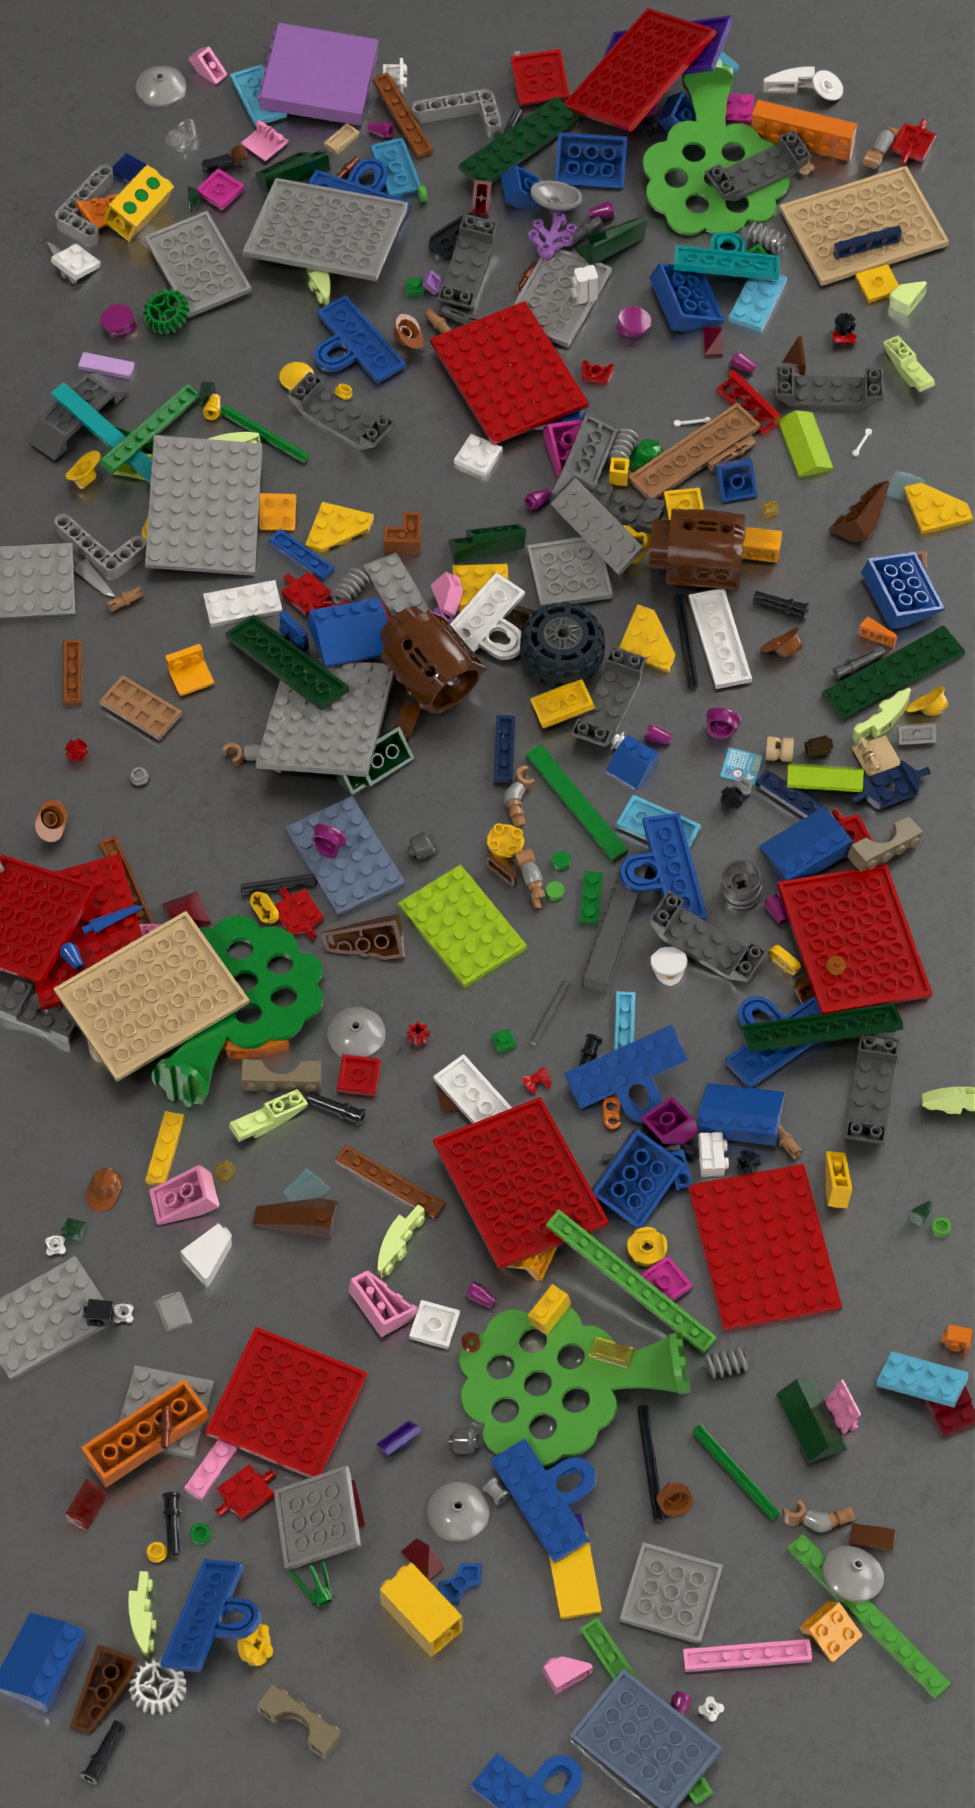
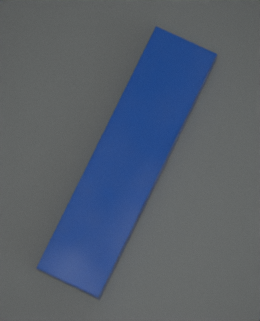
M279 529L268 540V544L322 582L335 571L333 565L282 529Z

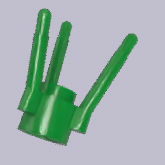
M325 1562L321 1563L325 1586L321 1585L313 1565H309L317 1586L313 1589V1594L291 1570L289 1572L290 1575L310 1598L312 1605L317 1604L318 1607H322L333 1600L332 1596L334 1594L330 1587Z

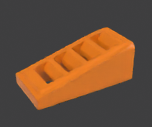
M867 616L859 625L858 635L892 648L896 646L897 635Z

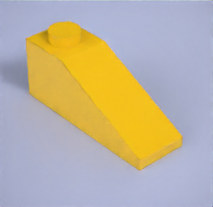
M826 1151L825 1194L827 1205L834 1208H847L852 1193V1185L846 1154Z

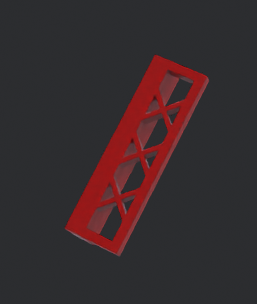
M734 369L728 373V380L718 386L716 391L732 406L737 403L735 401L736 398L744 399L746 405H740L746 411L755 410L757 416H751L756 421H766L769 424L765 428L761 427L758 430L762 436L778 426L780 414ZM730 386L734 393H726L724 389Z

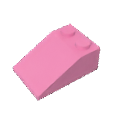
M200 1165L149 1190L158 1225L201 1216L219 1207L212 1174Z

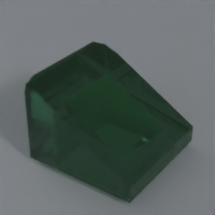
M188 186L190 213L194 212L200 203V194L198 189Z
M202 381L199 394L201 407L206 405L210 395L216 394L214 382Z
M928 1201L910 1210L908 1220L919 1226L923 1225L931 1212L932 1202Z
M67 1218L61 1228V1236L81 1241L87 1222Z

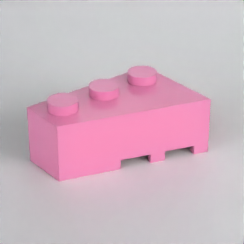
M367 1270L350 1280L348 1292L380 1337L415 1320L418 1308L402 1299L403 1296L399 1293L396 1294L387 1288V1284Z

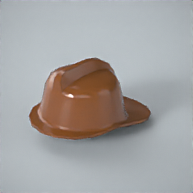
M408 314L397 316L393 330L395 339L403 346L413 349L422 348L424 346V338L415 318Z
M798 627L793 628L785 634L768 641L761 647L760 651L769 652L773 650L782 657L794 655L803 648L797 635L800 629Z
M53 799L47 800L39 808L35 821V830L37 835L46 842H56L63 834L68 814L67 809L61 802Z
M107 1167L98 1170L93 1175L86 1192V1201L92 1210L104 1212L115 1205L123 1184L122 1177L117 1171Z
M667 1482V1485L657 1495V1502L662 1511L668 1516L677 1517L687 1513L692 1508L694 1502L688 1487L678 1482Z

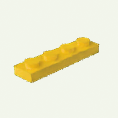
M164 1112L145 1179L146 1184L158 1186L167 1181L183 1126L184 1114Z

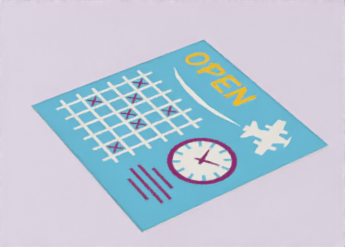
M728 748L720 777L732 780L745 778L755 785L763 755Z

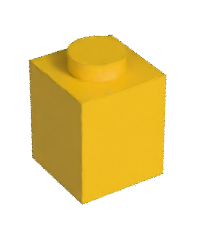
M611 457L609 485L627 486L629 459Z

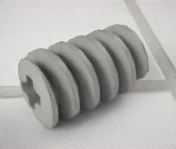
M755 221L748 231L747 241L753 242L754 245L759 243L762 248L772 251L773 254L781 251L786 242L787 235L784 234L780 238L781 232L774 235L775 229L768 232V226L762 229V223H760L756 227Z
M626 428L618 429L606 458L609 464H611V457L629 459L638 439L637 433Z
M351 568L331 591V598L335 603H342V601L352 603V599L357 597L356 594H359L361 589H364L365 584L369 583L368 576L358 569Z
M745 1346L743 1353L740 1348H736L735 1354L729 1349L727 1356L724 1351H720L719 1357L715 1352L712 1353L711 1359L708 1354H705V1362L708 1373H711L713 1379H715L717 1372H719L721 1377H724V1371L726 1370L729 1376L732 1375V1369H735L737 1374H740L741 1367H743L745 1372H748L749 1356Z

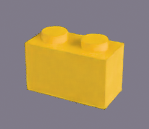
M552 1284L529 1312L530 1325L547 1335L571 1305L569 1295Z

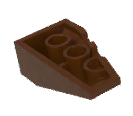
M889 481L874 484L860 497L862 501L848 508L850 512L845 517L841 515L830 527V531L852 542L868 540L876 528L890 484Z
M399 914L379 917L321 933L326 952L347 955L356 954L361 955V957L370 956L382 960L405 956L404 933Z
M315 1198L256 1206L252 1226L331 1238L339 1201Z
M97 1645L70 1728L91 1734L131 1680L138 1658L104 1645Z

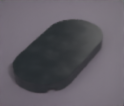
M466 213L468 215L488 220L486 216L480 213ZM463 215L430 237L429 251L433 257L443 261L452 259Z

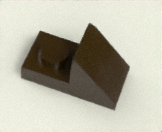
M518 605L512 610L510 623L516 626L522 633L525 622L532 617L536 610Z

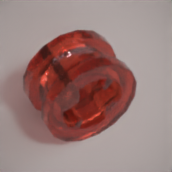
M468 1332L462 1336L461 1343L466 1352L473 1353L480 1348V1340L476 1333ZM471 1339L474 1341V1345L471 1346L467 1341Z

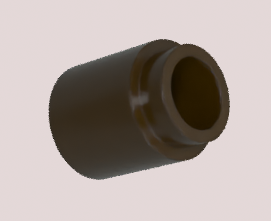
M827 735L809 739L808 742H804L806 754L808 757H817L831 753V749H833L832 739L828 738Z

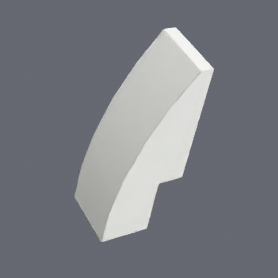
M815 66L792 68L764 78L763 93H797V88H814Z

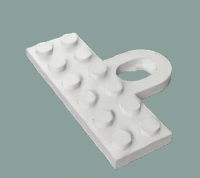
M495 573L450 625L473 652L480 647L497 659L509 660L515 658L520 654L521 631L505 620V618L523 599L525 591L498 573ZM495 631H502L510 638V643L507 645L494 643L489 639V636Z

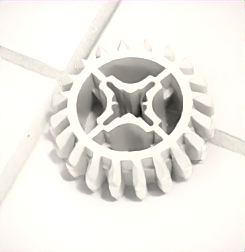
M154 1657L151 1664L146 1660L144 1661V1668L138 1665V1672H133L132 1677L134 1679L129 1681V1685L132 1686L129 1688V1693L133 1694L131 1696L132 1701H137L136 1707L141 1708L143 1706V1712L145 1713L151 1709V1715L153 1716L156 1710H159L160 1715H163L164 1709L171 1712V1705L178 1708L177 1700L183 1701L184 1697L182 1694L186 1693V1687H184L186 1679H183V1671L162 1668L160 1662L157 1663ZM159 1673H165L173 1679L163 1678ZM152 1674V1678L142 1684L145 1678ZM156 1679H158V1683L160 1684L159 1694L157 1693V1689H155L157 1684ZM173 1689L172 1693L163 1699L164 1694ZM143 1694L153 1695L156 1697V1700L148 1699Z

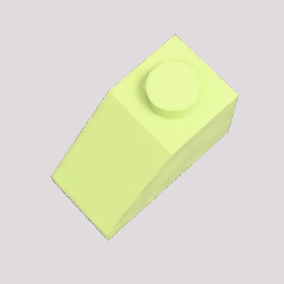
M921 281L899 285L889 295V307L908 316L926 294L927 282Z

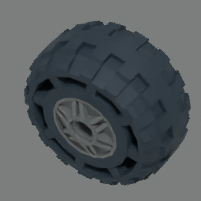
M562 602L561 605L549 604L543 610L542 608L538 609L525 622L520 638L521 659H523L527 671L533 674L534 678L541 683L547 682L549 686H563L581 679L585 682L587 677L591 678L599 670L600 664L603 663L605 655L603 627L599 624L597 618L590 611L585 612L582 606L577 604L572 606L566 602Z

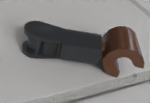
M237 145L232 148L230 154L227 153L203 160V172L205 174L213 173L217 169L233 166L232 162L236 166H243L242 159L250 160L245 147Z

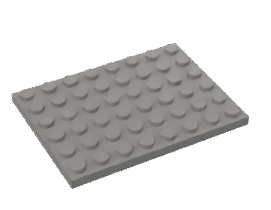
M275 178L243 249V256L377 281L407 211L408 203Z
M154 435L145 568L255 576L262 443Z
M313 659L324 667L322 659ZM351 662L324 667L347 684L350 692L322 711L280 680L256 760V768L367 777L395 676L393 670H389L382 663Z

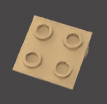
M886 735L871 741L861 738L858 740V745L852 747L867 777L900 765V760Z

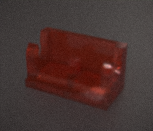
M86 1479L65 1514L67 1522L88 1531L108 1497L104 1493V1489Z

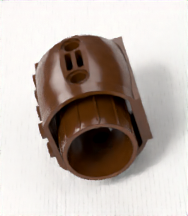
M672 509L671 520L653 519L649 568L667 570L666 584L739 590L745 514L708 509Z
M416 606L408 607L392 617L380 633V640L384 644L381 656L385 660V666L389 670H393L396 674L395 678L406 686V691L418 700L417 704L424 711L428 710L430 713L434 712L441 715L445 710L464 699L476 686L480 676L487 670V667L444 616L431 610L423 612ZM457 677V683L453 685V680Z

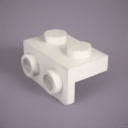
M400 58V64H384L383 74L388 72L400 94L404 95V88H407V77H404V75H407V64H403V58Z

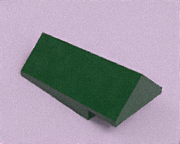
M300 151L255 173L267 193H269L275 178L299 182L312 177L316 169L322 172L330 171L329 155L326 151H316L312 154Z
M645 216L629 220L587 236L589 243L575 249L589 265H594L644 239L648 218Z
M520 524L466 530V537L449 539L453 563L522 549L525 546L526 529Z
M396 726L378 737L367 777L334 774V778L350 795L355 794L366 786H372L415 759L400 726Z
M795 1379L776 1394L799 1448H802L808 1464L847 1450L814 1380Z

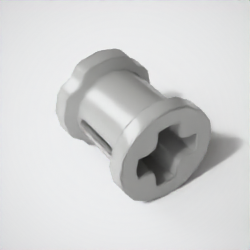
M497 1478L491 1479L483 1488V1491L495 1500L496 1506L504 1503L510 1496V1492L502 1488Z

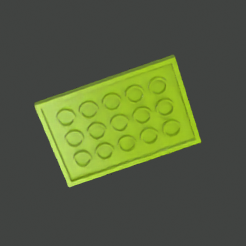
M461 864L398 902L400 910L463 988L468 987L527 950L526 943Z

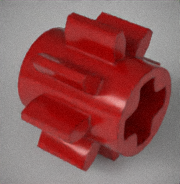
M78 738L75 741L70 739L65 747L67 751L66 756L74 762H77L78 759L83 761L89 752L86 750L87 744Z
M418 1021L413 1025L409 1024V1031H406V1038H409V1044L413 1043L417 1047L423 1043L427 1044L426 1037H430L427 1024L422 1025Z

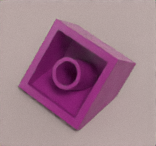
M673 1096L641 1117L643 1123L663 1144H684L699 1133L694 1118Z

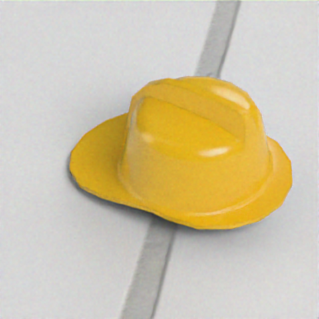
M91 451L83 455L66 473V479L73 480L80 489H84L96 478L95 466L100 460V452Z
M939 686L912 701L906 707V711L911 713L920 710L928 716H935L949 706L943 694L945 687Z

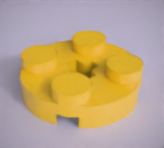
M652 1227L639 1228L628 1239V1255L635 1265L651 1267L666 1256L667 1240L663 1234L661 1235L657 1232V1229ZM645 1243H649V1246H653V1248H651L649 1251H646L642 1247L645 1246Z
M259 1624L258 1628L251 1635L238 1639L240 1658L242 1661H247V1665L260 1666L273 1654L269 1627L266 1624Z

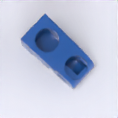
M684 1150L671 1152L670 1154L685 1164L673 1181L674 1189L680 1190L692 1186Z

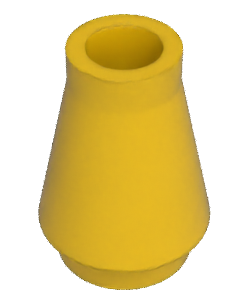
M217 394L210 395L208 402L203 408L204 417L208 420H215L220 416V396Z

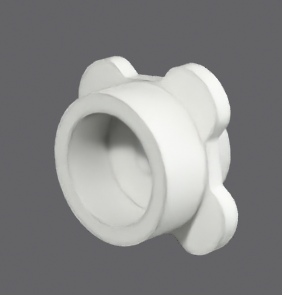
M625 732L614 736L611 740V750L616 749L623 741Z
M55 1235L45 1240L48 1248L46 1250L47 1255L52 1256L53 1254H64L66 1252L64 1247L65 1238L63 1236Z
M125 1303L115 1305L116 1319L114 1322L131 1323L134 1319L132 1316L133 1306Z
M707 1697L705 1704L699 1707V1713L704 1715L710 1722L716 1721L719 1713L724 1711V1706L718 1704L713 1697Z

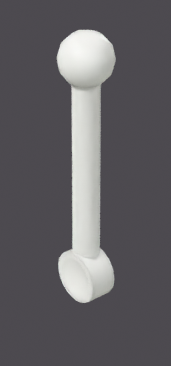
M705 417L704 419L682 422L675 420L674 427L679 428L681 425L708 423L711 419L710 417Z
M871 429L865 430L863 439L856 450L852 451L854 457L859 455V450L867 437L872 435Z

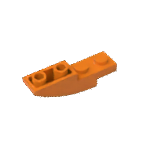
M227 1039L222 1050H226L227 1058H263L289 1050V1039L269 1041L255 1049L239 1048Z

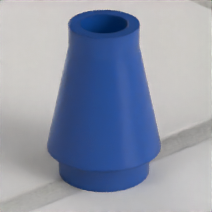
M68 942L60 948V956L75 971L84 968L85 964L82 961L77 945Z

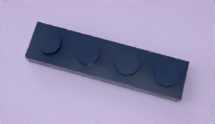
M900 226L889 227L881 231L834 243L833 256L837 260L901 242L902 230Z
M497 715L494 783H513L515 716Z
M768 769L755 782V786L804 818L824 807L797 788H787V782Z

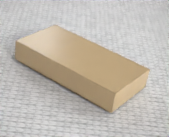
M346 123L324 142V147L337 156L360 136V132Z

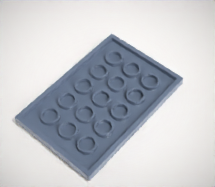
M352 796L285 827L287 835L310 873L315 874L318 886L337 917L406 886L405 880ZM316 824L329 825L345 835L346 844L340 847L335 858L329 859L325 857L315 847L312 836L314 834L313 828Z
M624 1668L570 1734L572 1739L658 1808H677L723 1750L721 1745Z

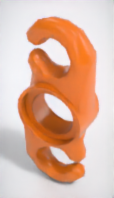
M616 1093L604 1098L603 1102L604 1125L611 1130L617 1129L621 1125V1122H619L621 1119L619 1115L621 1104ZM613 1103L617 1106V1109L609 1111L606 1106ZM615 1118L618 1122L612 1125L609 1123V1120Z

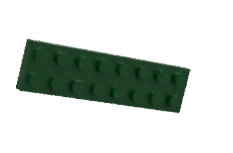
M555 96L461 162L458 169L473 183L474 180L492 181L493 183L513 165L520 164L557 138L559 132L564 133L578 123L580 117Z
M255 615L250 616L225 633L227 640L321 711L350 692L347 684Z
M943 625L822 691V696L844 722L964 656L965 650Z
M894 1003L823 1015L816 1014L741 1025V1033L749 1052H760L762 1050L780 1049L789 1046L797 1047L802 1044H817L829 1040L837 1041L843 1038H857L858 1036L876 1035L884 1032L892 1033L903 1030V1022Z

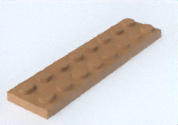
M737 402L629 475L628 481L646 499L647 497L658 499L664 495V491H670L707 466L708 461L733 447L734 443H739L749 435L757 432L761 428V424Z

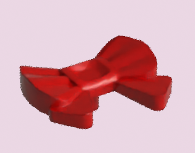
M837 331L832 333L834 343L842 342V345H846V342L853 344L857 342L856 334L850 333L848 336H841Z
M543 1066L539 1068L537 1073L522 1077L523 1084L533 1094L536 1093V1084L541 1081L547 1089H550L552 1081L549 1080V1072Z

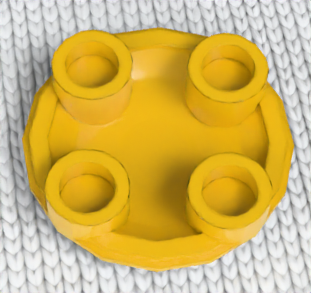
M292 362L281 369L279 380L291 392L309 371L313 374L314 372L308 364Z
M495 824L487 836L489 850L494 855L502 858L514 857V852L521 851L524 847L523 831L512 825Z

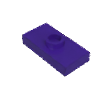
M407 1421L379 1441L377 1446L380 1451L389 1455L397 1448L405 1446L408 1440L421 1431L416 1424Z

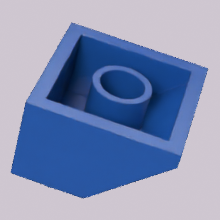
M683 91L667 98L657 119L658 123L667 133L679 122H696L691 99Z
M516 164L501 175L507 204L518 209L540 206L530 194L531 187L535 183L540 182L538 176Z
M750 458L714 464L716 484L722 502L757 496L754 465Z
M627 735L616 748L606 773L637 791L657 767L659 753Z

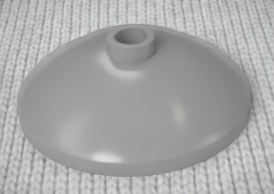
M155 66L139 75L136 80L135 89L137 96L144 103L154 107H166L175 104L184 96L186 80L182 73L175 68Z
M558 181L537 182L531 187L530 191L531 197L537 204L545 209L556 212L572 210L579 206L582 201V195L579 190L569 184Z
M361 1007L347 1008L337 1013L330 1021L327 1029L328 1043L331 1049L340 1057H342V1054L371 1057L384 1044L385 1026L381 1018L369 1009Z
M453 1482L440 1487L431 1496L427 1507V1517L433 1531L443 1539L452 1542H464L475 1538L485 1529L489 1520V1504L485 1495L477 1487L464 1482ZM460 1504L462 1507L456 1509L454 1506Z
M853 1546L838 1547L832 1550L824 1560L822 1573L827 1586L836 1595L851 1602L869 1601L876 1597L883 1587L884 1574L879 1562L870 1553L861 1548Z

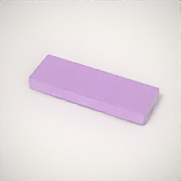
M83 352L78 369L130 380L134 369V362Z

